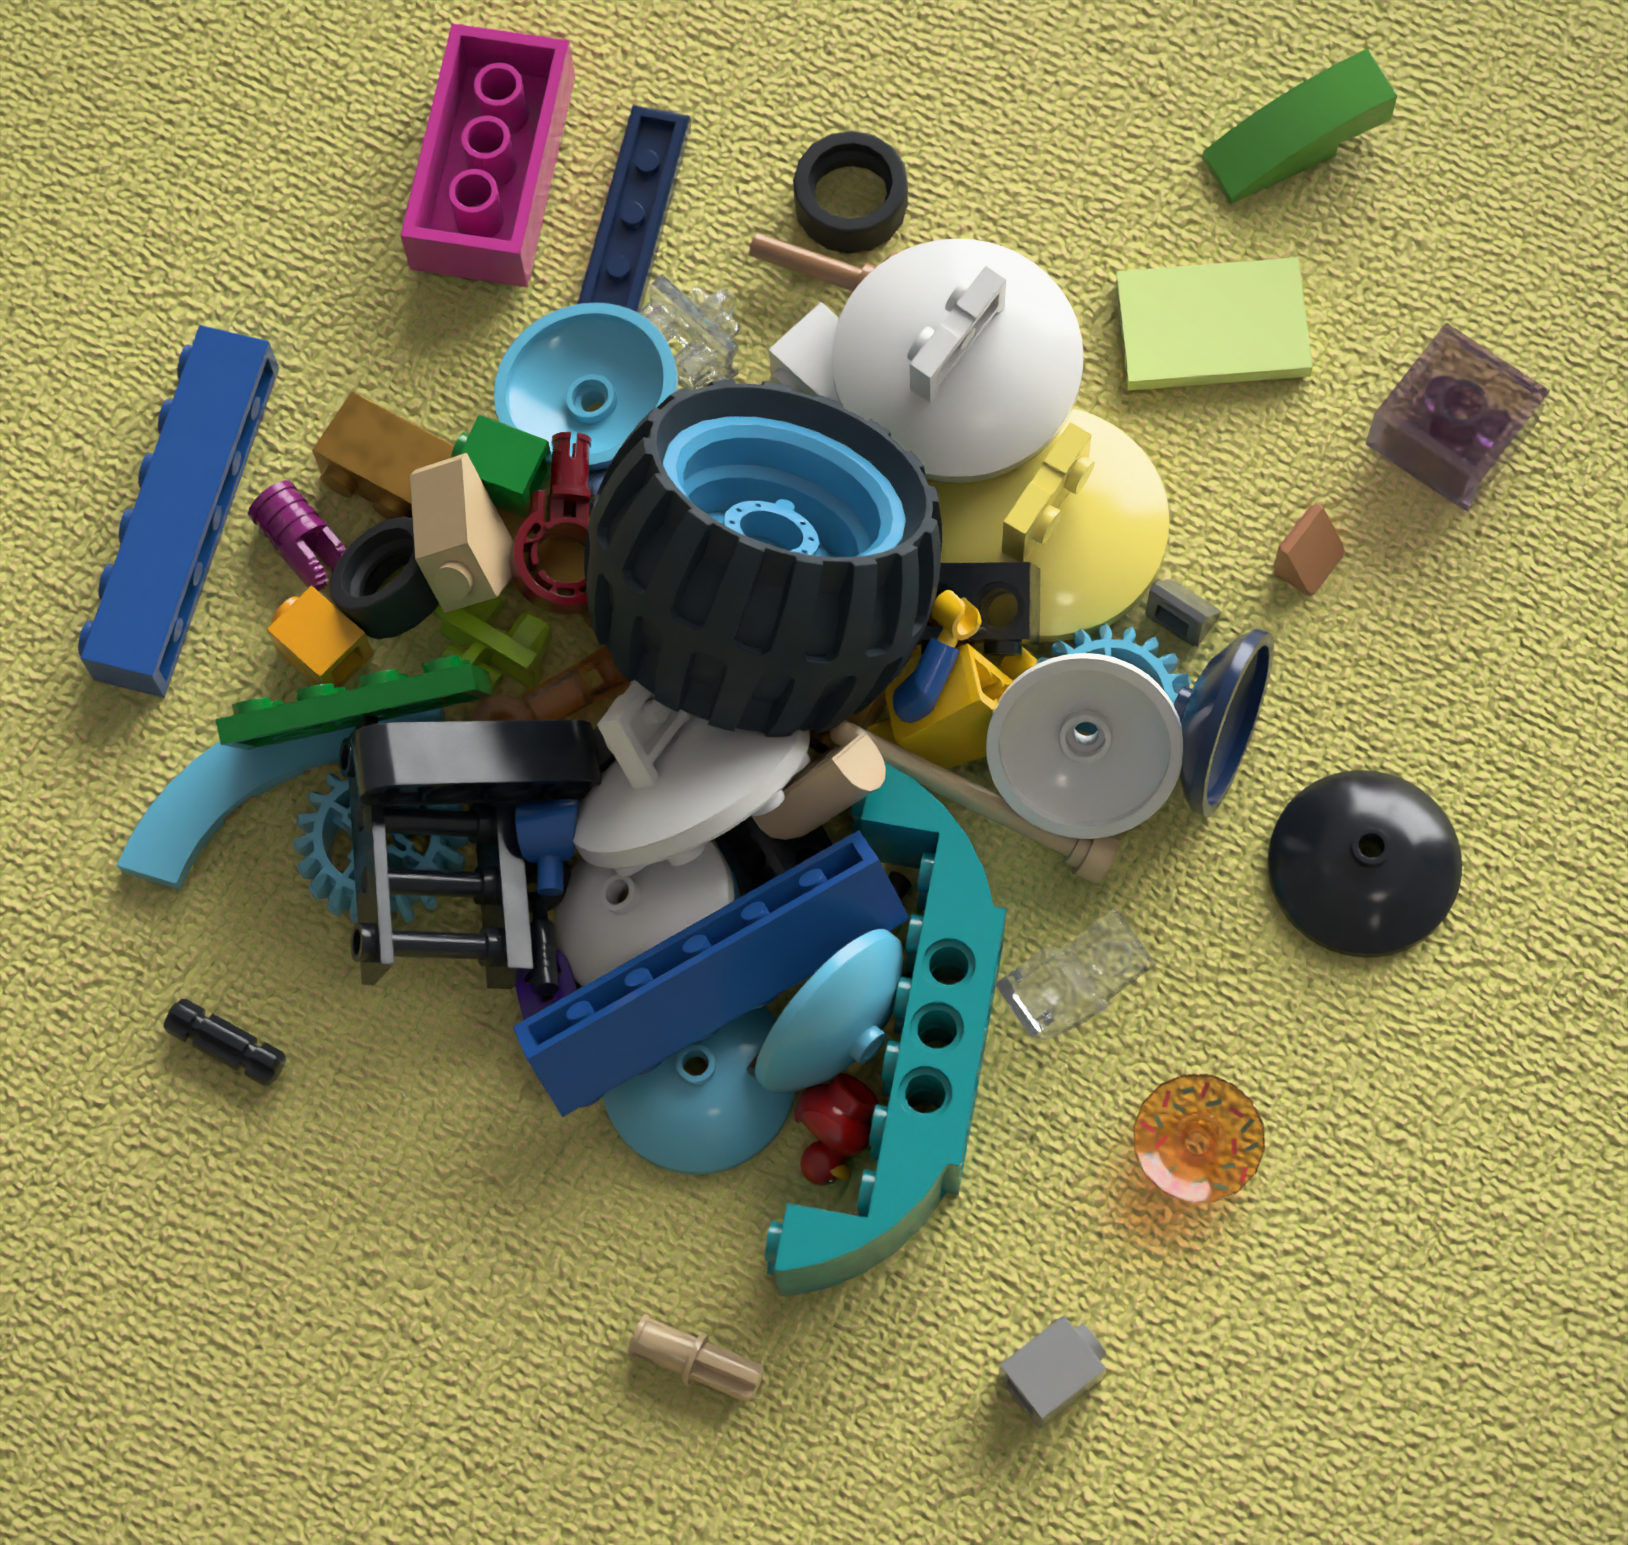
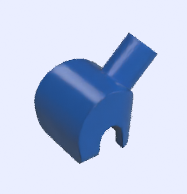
M578 799L521 802L516 807L515 821L520 850L525 860L537 863V893L539 895L558 896L563 894V862L570 861L575 851V844L572 840L575 836L579 812Z

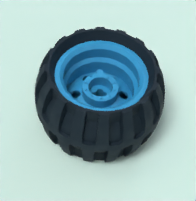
M734 380L711 381L706 387L690 390L687 387L670 394L657 408L654 407L637 424L611 461L596 494L589 518L584 551V574L588 610L596 639L599 645L607 646L612 654L614 666L630 682L637 681L645 689L653 693L655 700L675 712L683 710L709 721L708 725L732 732L736 728L764 732L766 737L791 736L796 730L806 731L814 729L817 733L833 729L852 713L857 715L886 689L909 659L926 627L936 597L941 565L942 520L935 486L928 485L925 467L912 451H905L893 440L890 431L872 419L865 420L843 408L842 403L822 395L815 397L790 390L788 385L765 381L760 385L736 383Z

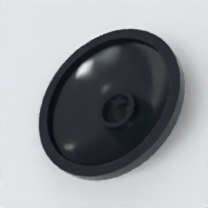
M1354 770L1326 776L1305 787L1282 811L1275 824L1268 848L1267 865L1271 889L1287 919L1298 931L1314 943L1336 953L1353 957L1388 956L1405 951L1425 940L1441 925L1448 915L1457 897L1462 877V856L1459 841L1449 818L1442 808L1427 793L1414 784L1400 777L1378 771ZM1365 841L1374 842L1380 847L1381 855L1376 858L1366 857L1360 852L1359 844Z

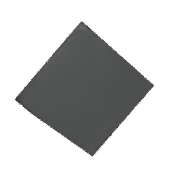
M1172 579L1156 582L1149 590L1146 607L1147 617L1192 646H1199L1220 617L1221 611L1217 607Z

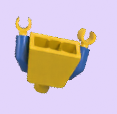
M950 590L942 592L936 598L931 610L932 617L943 627L938 639L930 638L914 671L891 682L887 686L884 693L890 718L867 727V731L945 769L987 756V732L995 705L1007 687L1026 670L1037 665L1038 661L1022 647V655L1005 656L998 669L968 643L955 649L958 640L968 639L979 630L981 616L978 609L966 598L960 599Z

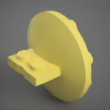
M1073 409L1059 434L1042 452L1024 465L1006 474L986 480L964 483L927 480L929 486H935L938 494L942 520L941 563L1031 562L1040 568L1039 642L1073 640L1075 632L1080 628L1090 635L1099 631L1100 627L1104 624L1109 626L1115 623L1141 601L1159 573L1166 551L1169 532V510L1161 479L1147 455L1129 436L1095 415ZM1002 594L992 601L989 608V618L995 627L1006 626L1016 617L1018 604L1014 595Z

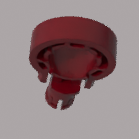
M559 432L551 436L552 461L550 492L546 504L547 522L544 521L545 491H534L531 494L530 515L520 526L510 552L512 577L522 595L538 608L562 615L577 614L588 610L587 593L582 594L586 590L585 579L576 583L555 581L544 570H541L537 573L534 580L526 568L523 553L529 551L528 567L529 571L533 572L536 571L539 564L537 548L541 543L550 538L569 537L585 547L589 500L591 498V492L588 488L592 439L588 435L578 432L576 443L572 444V457H570L571 432ZM563 514H571L572 517H564ZM531 533L536 534L534 539H529L528 536Z

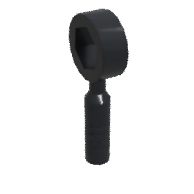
M524 858L527 885L537 872V863H531ZM563 862V894L543 896L539 895L537 890L535 892H528L527 890L529 913H532L533 919L530 923L533 992L539 996H550L559 991L554 924L548 917V911L558 906L568 888L571 871L566 862Z

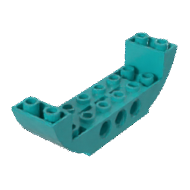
M884 762L886 768L885 780L881 787L852 805L851 816L854 817L852 834L859 830L881 863L920 869L917 891H919L917 910L925 912L924 916L911 915L905 953H907L905 971L913 972L912 979L904 977L899 979L893 1016H895L894 1033L901 1034L902 1036L900 1042L888 1040L881 1080H884L882 1096L890 1097L889 1106L876 1104L869 1141V1144L872 1145L870 1159L878 1161L876 1171H863L857 1204L859 1216L787 1203L783 1223L771 1221L764 1261L768 1262L767 1274L775 1276L778 1295L784 1297L823 1290L870 1270L896 1253L925 1225L946 1193L959 1195L1003 949L1006 909L994 907L984 868L967 834L946 807L916 780ZM943 979H952L954 981H957L958 983L953 985H945L938 981H941ZM931 1041H941L949 1046L942 1049H933L925 1044ZM929 1103L936 1106L938 1110L932 1113H919L912 1108L918 1104Z

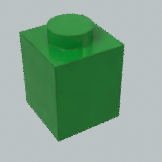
M479 414L470 433L463 432L458 437L453 447L451 458L467 453L495 507L527 518L530 515L531 494L534 491L543 490L551 474L552 455L547 439Z

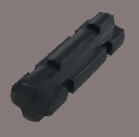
M181 999L171 1006L163 1024L168 1034L183 1042L191 1038L194 1048L236 1071L241 1066L244 1067L245 1076L263 1086H269L281 1074L286 1062V1056L283 1051L266 1042L260 1047L257 1045V1037L213 1013L207 1018L204 1016V1008L187 999Z

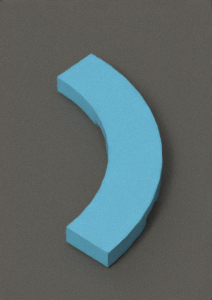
M443 708L380 721L378 724L443 722L445 712ZM356 727L252 750L220 745L219 741L194 759L166 786L151 804L130 836L117 863L118 869L121 873L181 890L197 857L219 828L225 824L224 819L253 795L258 797L283 782L305 774L304 770L326 764L339 763L342 741L344 738H348Z

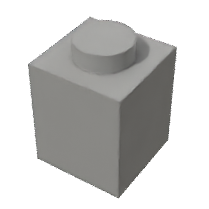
M1063 1315L999 1365L998 1377L1038 1428L1041 1429L1103 1380L1106 1368L1100 1360L1106 1357L1107 1354L1101 1343L1086 1325L1081 1323L1074 1329Z

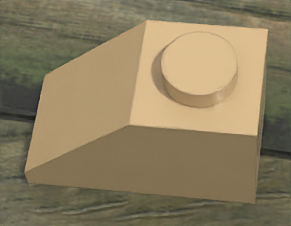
M467 453L415 469L410 475L415 560L444 613L496 598L512 578L510 552L514 541Z

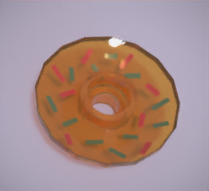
M1183 1074L1161 1083L1142 1102L1133 1126L1134 1154L1145 1177L1162 1193L1186 1203H1216L1237 1194L1256 1175L1265 1151L1264 1123L1253 1100L1234 1083L1211 1074ZM1191 1134H1201L1208 1140L1209 1149L1205 1153L1194 1154L1187 1149L1185 1138Z

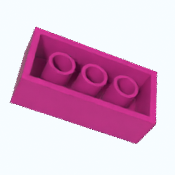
M451 24L400 235L410 270L528 287L576 78L569 40Z

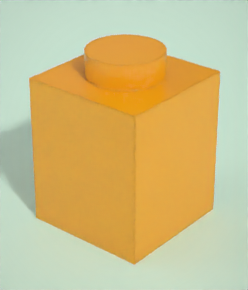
M312 585L300 597L294 596L286 600L277 609L272 618V624L267 628L277 652L314 685L334 683V688L342 687L374 655L365 632Z

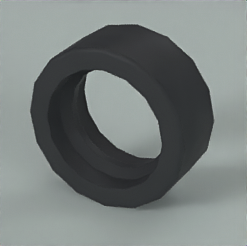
M857 131L833 133L813 143L798 160L793 178L797 220L809 238L826 249L848 254L869 251L890 240L903 224L908 205V181L905 165L894 148L877 136ZM854 166L868 169L883 179L886 187L884 203L879 209L866 216L855 218L834 216L822 209L816 201L815 190L817 183L824 175L838 168Z
M412 518L388 519L368 529L347 548L338 560L330 578V597L337 608L363 630L366 636L375 639L397 637L419 625L439 605L436 596L415 560ZM406 565L395 580L384 589L376 592L387 577L398 568Z

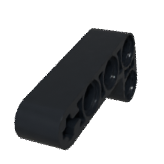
M584 720L379 723L360 728L350 736L359 801L369 806L518 803L562 799H578L580 801L596 783L600 785L602 781L593 727L590 722Z

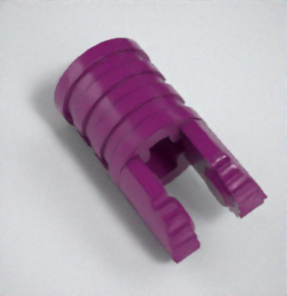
M290 480L275 483L264 490L253 501L248 510V517L255 525L259 526V530L263 535L269 538L272 546L279 551L280 556L306 587L309 588L312 585L319 592L325 589L328 579L326 578L327 573H325L324 567L320 564V561H317L313 552L315 551L333 572L338 560L347 548L327 523L319 518L315 509L308 505V501L301 493H298L297 487Z

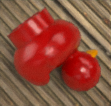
M841 1073L837 1075L830 1084L824 1083L808 1087L800 1095L794 1109L795 1122H802L808 1131L819 1140L807 1146L800 1158V1168L804 1177L815 1185L826 1186L834 1184L839 1179L849 1181L852 1174L845 1157L859 1155L869 1146L872 1127L870 1118L874 1115L876 1104H880L875 1094L864 1083L849 1074Z

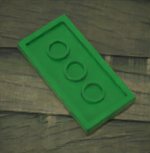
M457 655L422 663L424 674L408 677L407 673L398 674L397 669L362 675L358 677L360 688L347 691L345 687L334 688V683L298 689L295 691L297 701L284 704L283 701L271 702V697L241 701L232 704L234 715L215 719L220 745L252 750L353 728L360 723L365 715L378 716V722L494 697L490 674L488 671L471 664L470 660H461V657Z

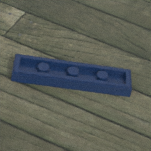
M632 105L577 304L608 303L619 305L641 314L691 130V117L689 115Z

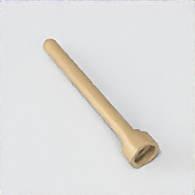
M844 720L837 727L830 729L831 740L841 747L859 734L865 735L867 733L877 746L884 762L910 776L921 786L1064 855L1063 861L1072 866V874L1094 885H1098L1102 881L1114 860L1119 839L1113 836L1078 839L1047 832L1022 818L1008 805L1002 796L849 721Z

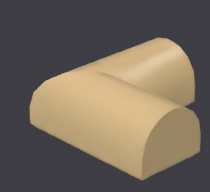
M867 733L865 735L859 734L842 747L836 744L816 757L790 779L782 788L785 798L777 808L764 815L751 817L760 829L771 838L788 840L802 837L880 788L885 780L886 773L883 757Z

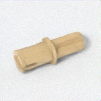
M646 1314L640 1319L628 1348V1355L634 1358L639 1357L682 1375L681 1382L683 1384L689 1385L694 1380L744 1402L750 1401L756 1394L763 1375V1367L759 1363L708 1343L709 1336L707 1334L701 1333L697 1338L653 1320Z

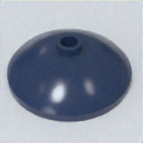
M1254 629L1239 636L1209 661L1193 689L1183 686L1176 698L1174 707L1178 713L1183 734V761L1179 777L1184 797L1193 813L1210 817L1218 809L1234 781L1250 743L1261 711L1272 667L1274 639L1269 632Z

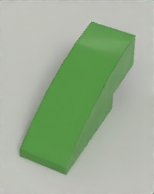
M1367 48L1316 74L1263 106L1203 151L1202 158L1229 203L1233 204L1335 157L1340 143L1390 121L1396 104L1397 94Z

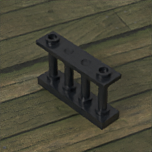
M365 715L353 732L365 726L378 724V716ZM350 734L348 738H344L339 753V767L341 775L349 778L358 920L351 934V955L354 962H360L362 985H375L394 965V957L478 960L479 965L485 966L487 989H512L533 969L525 861L520 850L515 821L516 807L520 802L473 804L470 811L399 808L362 804L358 797ZM385 833L468 837L470 843L476 844L478 866L474 872L388 868ZM390 895L473 898L475 904L481 905L482 928L479 933L392 930Z

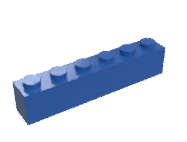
M199 325L193 344L184 346L178 361L177 376L179 383L173 399L167 398L164 401L158 418V432L160 436L153 454L147 453L140 466L138 485L141 490L134 509L128 508L124 512L120 522L118 539L121 546L114 564L106 565L100 578L98 595L101 602L94 621L88 620L84 624L79 637L78 653L81 656L80 659L94 681L165 698L279 371V365L269 341Z
M858 830L513 1026V1029L527 1061L561 1116L564 1117L580 1107H587L596 1103L606 1092L632 1077L654 1070L664 1059L690 1044L710 1038L722 1026L746 1012L768 1005L781 992L809 976H813L833 955L856 938L877 929H886L891 932L895 927L908 921L910 918L880 860Z

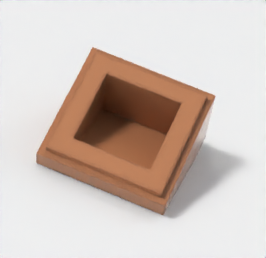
M1317 503L1309 506L1279 545L1273 566L1275 575L1308 596L1316 593L1342 559L1345 551L1341 539L1322 506Z

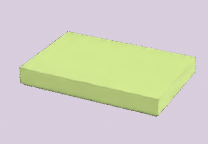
M1298 257L1116 272L1115 282L1128 391L1311 377L1313 365Z

